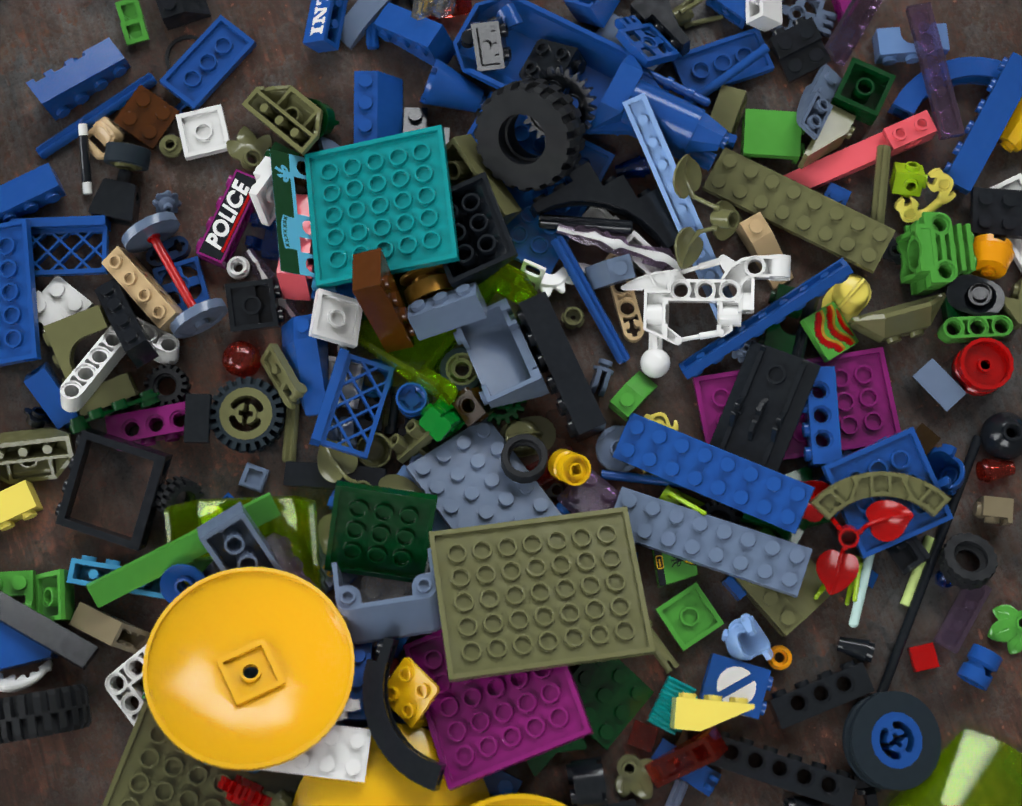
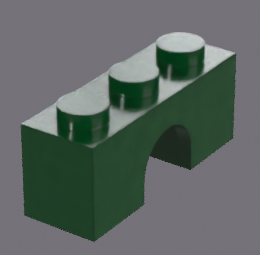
M779 283L775 290H771L768 304L778 300L795 287ZM803 308L791 312L786 317L798 319ZM780 323L773 324L765 329L764 335L759 336L758 343L792 354L796 336L784 332Z

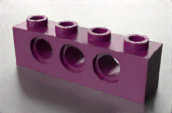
M185 401L105 417L107 433L144 446H153L156 444V441L164 439L165 442L178 441L180 436H184V426L178 427L177 421L180 417L185 416ZM157 421H163L162 429L154 432V424ZM138 425L139 432L135 436H130V429Z

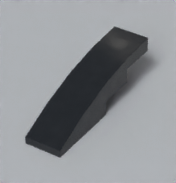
M286 461L283 485L286 487H305L321 490H334L336 487V483H330L322 477L317 463ZM357 466L353 473L347 475L352 479H356L357 482L365 480L373 486H378L379 480L387 475V469Z

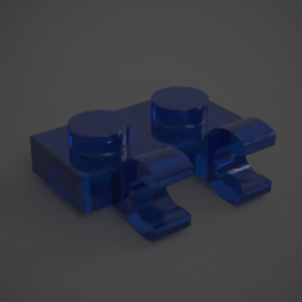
M251 213L249 221L251 226L265 228L266 230L264 240L247 235L245 241L246 248L261 251V258L279 261L276 218L270 226L261 224L257 213Z

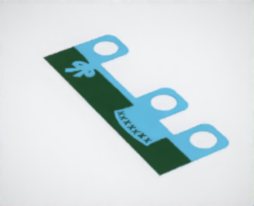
M270 149L280 270L315 277V273L310 272L306 267L307 259H313V254L301 252L300 237L312 240V236L307 234L302 227L304 221H310V217L300 215L297 212L294 177L306 180V175H302L297 170V163L299 161L305 162L304 157Z

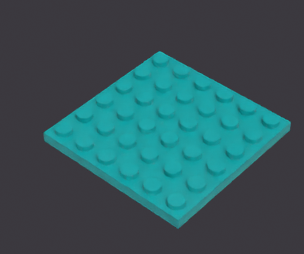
M442 125L304 155L315 281L318 288L322 289L351 283L353 254L377 248L382 249L391 274L460 261L445 135Z

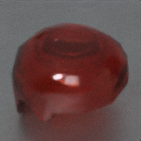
M239 340L227 346L223 352L222 364L230 374L245 379L246 376L250 377L257 373L261 366V355L254 345Z

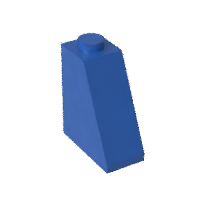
M45 362L26 375L23 382L57 429L63 426L65 429L69 428V425H71L69 420L78 417L79 413L67 412L62 408L60 400V387L62 383L50 364Z
M0 622V672L58 658V655Z

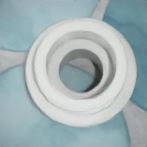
M243 256L232 257L226 267L228 274L237 280L247 277L251 270L249 261ZM238 265L243 266V269L240 272L235 271V268Z

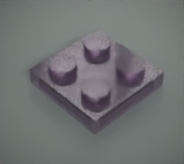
M591 469L590 476L585 483L579 486L569 484L559 495L557 501L572 513L614 508L620 492Z

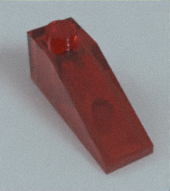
M716 726L657 757L644 767L656 788H659L718 760L728 747Z

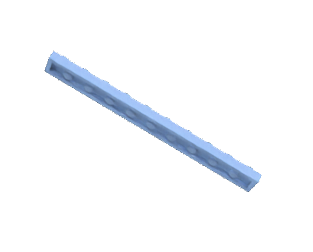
M644 92L622 102L678 233L685 227H692L695 232L698 229H702L703 225L690 196L688 195L682 199L675 193L673 174L676 163L646 93ZM706 232L699 235L703 241V248L699 258L692 264L693 266L716 259ZM720 265L695 271L698 279H721L723 276ZM708 285L702 286L706 297H709L712 294V288ZM726 286L723 289V294L728 298H732L729 286ZM709 303L717 320V303Z

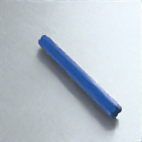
M147 73L36 147L39 156L42 159H46L79 137L78 124H87L89 130L96 121H99L102 117L110 116L125 106L140 84L148 90L155 86L157 81L151 73Z
M560 235L554 238L551 244L617 363L623 364L630 359L624 344L564 236Z

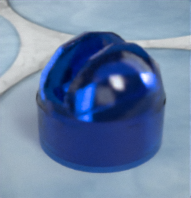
M940 570L936 572L935 582L939 587L949 588L953 586L950 584V581L949 584H946V579Z

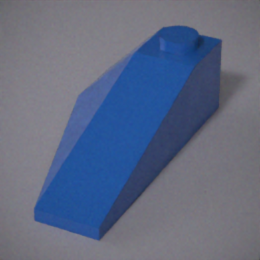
M312 314L292 317L281 326L283 354L299 382L307 387L306 394L300 398L307 417L318 416L329 383L328 341L308 336Z

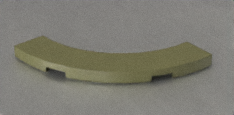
M874 471L841 479L818 493L809 503L827 520H830L837 512L858 500L885 496L908 501L923 509L931 517H935L951 498L931 483L908 474Z

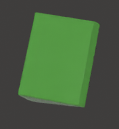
M65 569L35 575L36 612L56 623L70 622L75 612L74 584L66 582L69 570Z

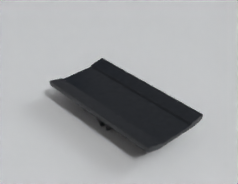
M751 341L710 445L779 472L821 366L778 349Z

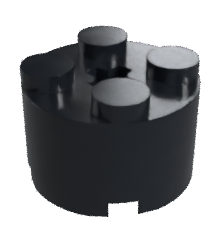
M601 756L573 760L571 764H566L569 785H574L575 788L570 790L572 806H608Z

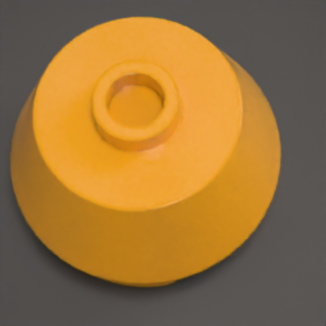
M982 234L974 237L973 250L977 258L976 271L972 272V274L988 280L1003 277L1015 257L1012 242L1007 238L1004 241L996 239L994 234Z

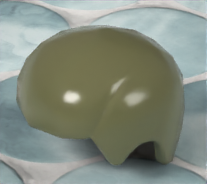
M375 432L367 460L358 457L359 462L366 467L374 468L386 465L390 461L393 451L389 444V438L383 433ZM361 437L356 444V450L364 452L366 443L363 437Z

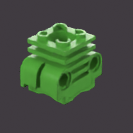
M923 212L919 220L911 225H905L903 227L904 234L896 238L897 251L901 254V284H910L911 295H930L955 280L957 276L971 274L976 271L977 258L974 255V234L971 232L970 223H966L963 226L961 224L952 226L950 217L945 213Z

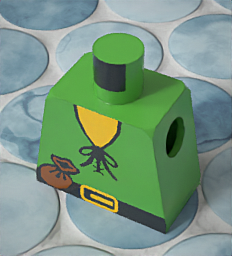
M652 550L657 588L698 575L697 564Z

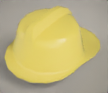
M850 274L846 281L835 284L830 288L822 300L821 308L834 301L848 323L852 317L858 316L869 303L872 294L870 284L865 278L856 274Z

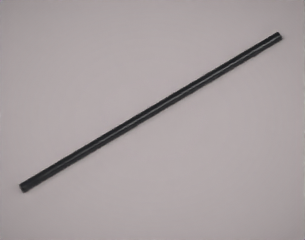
M977 435L973 436L963 462L966 470L964 483L956 490L955 495L950 496L951 500L948 502L953 517L982 443V437ZM953 519L940 524L929 552L931 557L925 563L877 692H887L889 690Z

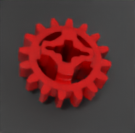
M238 774L234 780L222 775L217 785L218 788L227 792L225 799L239 806H270L273 799L262 793L264 786Z

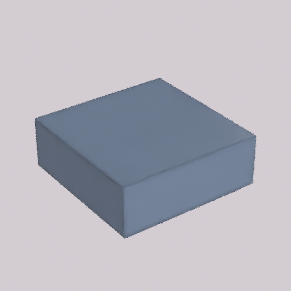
M247 462L238 485L262 494L271 471Z

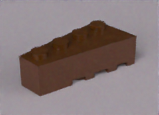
M377 248L353 254L352 292L386 353L414 347V337L416 334L407 318L408 310L402 301L382 249Z

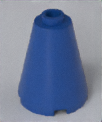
M436 58L419 102L426 105L476 113L477 109L481 110V106L487 97L483 95V89Z

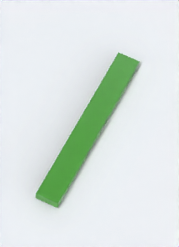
M270 492L243 505L257 527L281 516ZM195 529L86 584V587L97 607L100 608L161 577L169 567L176 564H186L208 553V551L199 540L198 531Z

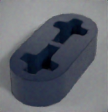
M174 236L162 242L173 263L185 259L191 252L189 242L182 236ZM177 243L184 245L182 247V252H178L177 250H175L177 248ZM151 247L146 253L147 262L153 268L164 266L162 261L157 263L154 260L157 252L154 247Z

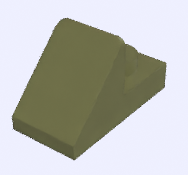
M1022 278L1013 283L1010 290V297L1012 298L1005 297L1004 306L1000 310L1001 315L1007 316L1012 320L1013 330H1017L1022 326Z

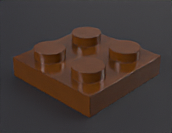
M140 84L113 123L154 150L180 111Z

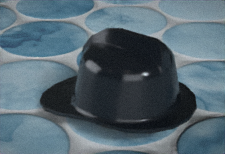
M971 274L960 275L950 282L947 287V300L953 308L974 316H990L999 313L1004 306V291L1000 285L991 280Z

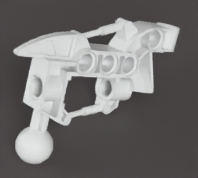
M720 255L719 258L699 263V265L687 269L653 272L622 285L621 289L623 291L644 290L643 330L649 333L648 350L643 353L640 359V367L643 373L651 378H659L670 369V357L663 350V340L679 346L685 341L715 337L723 338L733 332V327H741L742 314H754L755 280L790 281L791 255H754L737 261L732 260L726 255ZM759 262L762 270L759 273L753 274L748 270L749 264ZM721 265L725 272L721 279H685L683 274L704 270ZM685 285L688 288V292L684 297H677L674 291L677 286ZM703 285L710 286L712 294L709 297H701L699 295L700 287ZM731 285L737 289L734 297L728 298L724 296L723 289L726 286ZM669 303H717V330L701 332L697 335L686 337L679 336L669 328Z

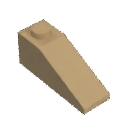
M761 212L739 223L736 232L751 256L783 254L773 231ZM755 262L761 271V264L759 262ZM767 280L772 290H775L779 283L785 284L789 282Z

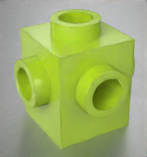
M912 161L906 163L894 162L889 182L891 193L899 194L906 198L910 196L920 197L922 188L925 189L927 186L926 182H928V175L925 174L923 165Z

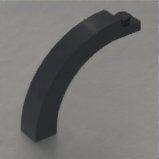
M384 637L383 641H379L376 648L377 661L367 659L364 669L362 691L368 727L380 751L400 773L422 787L437 791L440 789L447 764L433 760L417 750L405 738L396 724L389 702L388 683L399 640Z

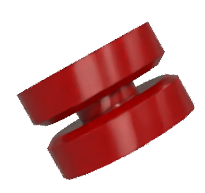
M979 338L971 341L955 355L951 365L952 377L966 393L972 396H985L1002 387L1011 378L1014 370V360L1010 350L1002 342L993 338Z

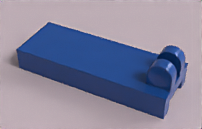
M664 738L661 739L650 758L658 763L660 767L708 797L715 789L714 787L721 777L720 773Z

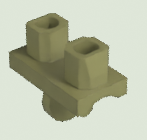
M414 418L406 424L407 434L402 437L400 434L395 433L389 438L390 447L395 451L397 460L402 464L418 453L424 456L430 452L428 445L432 442L433 437Z

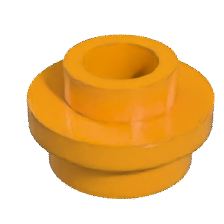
M783 645L773 646L771 648L773 658L767 661L768 664L775 670L788 668L792 662L790 650ZM777 653L783 655V661L780 663L775 660Z

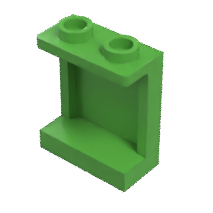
M745 109L742 117L741 155L749 159L751 157L792 160V164H797L799 158L803 157L805 144L801 143V135H804L805 131L797 124V112Z

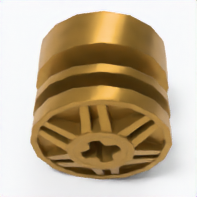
M443 264L397 273V276L400 277V284L407 287L404 290V295L408 305L418 299L424 300L433 297L439 292H447L454 289L448 281Z

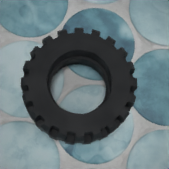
M84 684L0 698V744L90 727L92 722L88 689Z

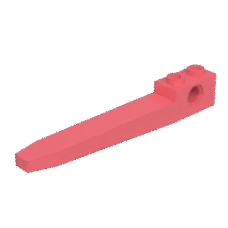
M925 110L884 128L882 132L821 158L803 169H796L783 176L815 190L830 182L874 165L876 163L878 145L891 146V157L932 140L937 129L928 111Z

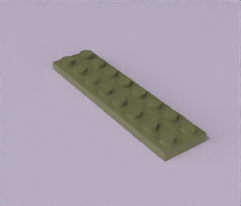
M726 147L723 149L702 187L703 191L728 201L752 215L761 212L766 222L839 258H843L845 261L872 274L896 230Z

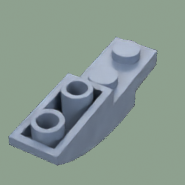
M827 64L819 68L813 82L805 87L797 108V124L813 140L819 137L833 108L830 102L842 80Z

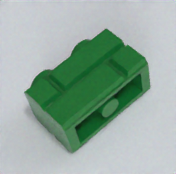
M452 397L444 401L440 398L433 405L431 403L428 404L421 412L423 416L419 420V425L426 432L429 431V435L437 442L458 432L465 424L452 405V402L455 401Z

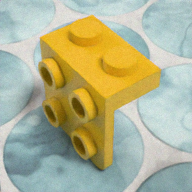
M403 658L389 679L388 694L390 707L411 729L427 727L428 723L425 712L438 695L440 688L411 658Z

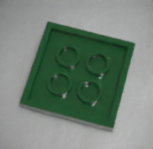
M620 659L579 664L572 671L593 730V734L589 736L603 749L607 750L654 692Z

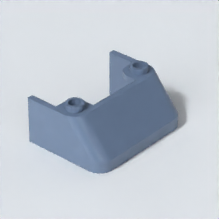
M427 548L430 572L419 574L414 578L412 582L413 595L362 603L361 593L355 586H343L342 572L337 562L332 563L337 609L345 620L353 645L383 641L384 637L397 639L429 634L441 629L431 548Z

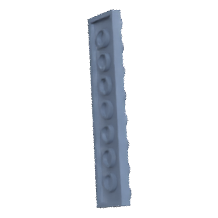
M621 487L614 508H628L634 544L795 598L798 597L813 549L714 516L702 515L698 511Z

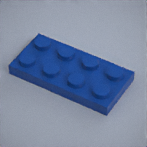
M220 15L165 73L159 82L192 110H198L257 46L256 42Z
M753 28L690 49L686 55L682 57L679 54L677 59L671 62L679 83L687 88L691 86L697 89L696 92H698L762 46L764 40L760 30ZM769 52L724 85L732 86L773 72L775 67Z

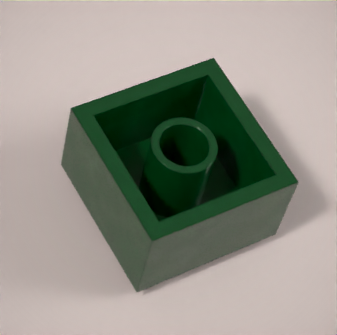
M853 57L831 104L856 116V120L872 126L896 76Z

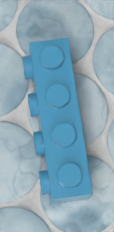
M82 555L81 559L71 558L66 582L86 586V584L122 567L120 566L121 562L106 559L105 563L96 562V557ZM161 577L128 593L165 600L160 591Z

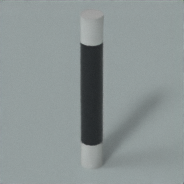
M85 123L78 124L82 188L83 195H91L93 193L88 126Z

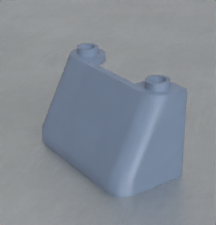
M506 298L487 306V318L456 328L457 331L453 332L457 344L464 345L482 385L483 391H480L479 395L484 405L489 404L491 408L539 398L550 393Z

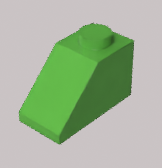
M639 371L610 400L608 407L627 422L629 416L639 409L658 385Z

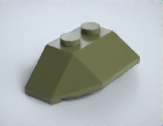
M292 85L256 87L242 103L266 127L303 156L320 137L323 117L322 109Z
M943 292L852 317L848 324L851 329L877 343L887 341L888 345L901 341V337L910 335V338H916L924 335V331L931 326L946 295Z
M53 427L1 433L0 480L7 484H16L24 480L33 482L57 479L69 465L71 458L75 456L70 433Z

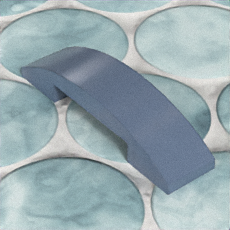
M358 0L345 16L340 41L352 50L365 36L367 27L378 17L386 4L392 0Z

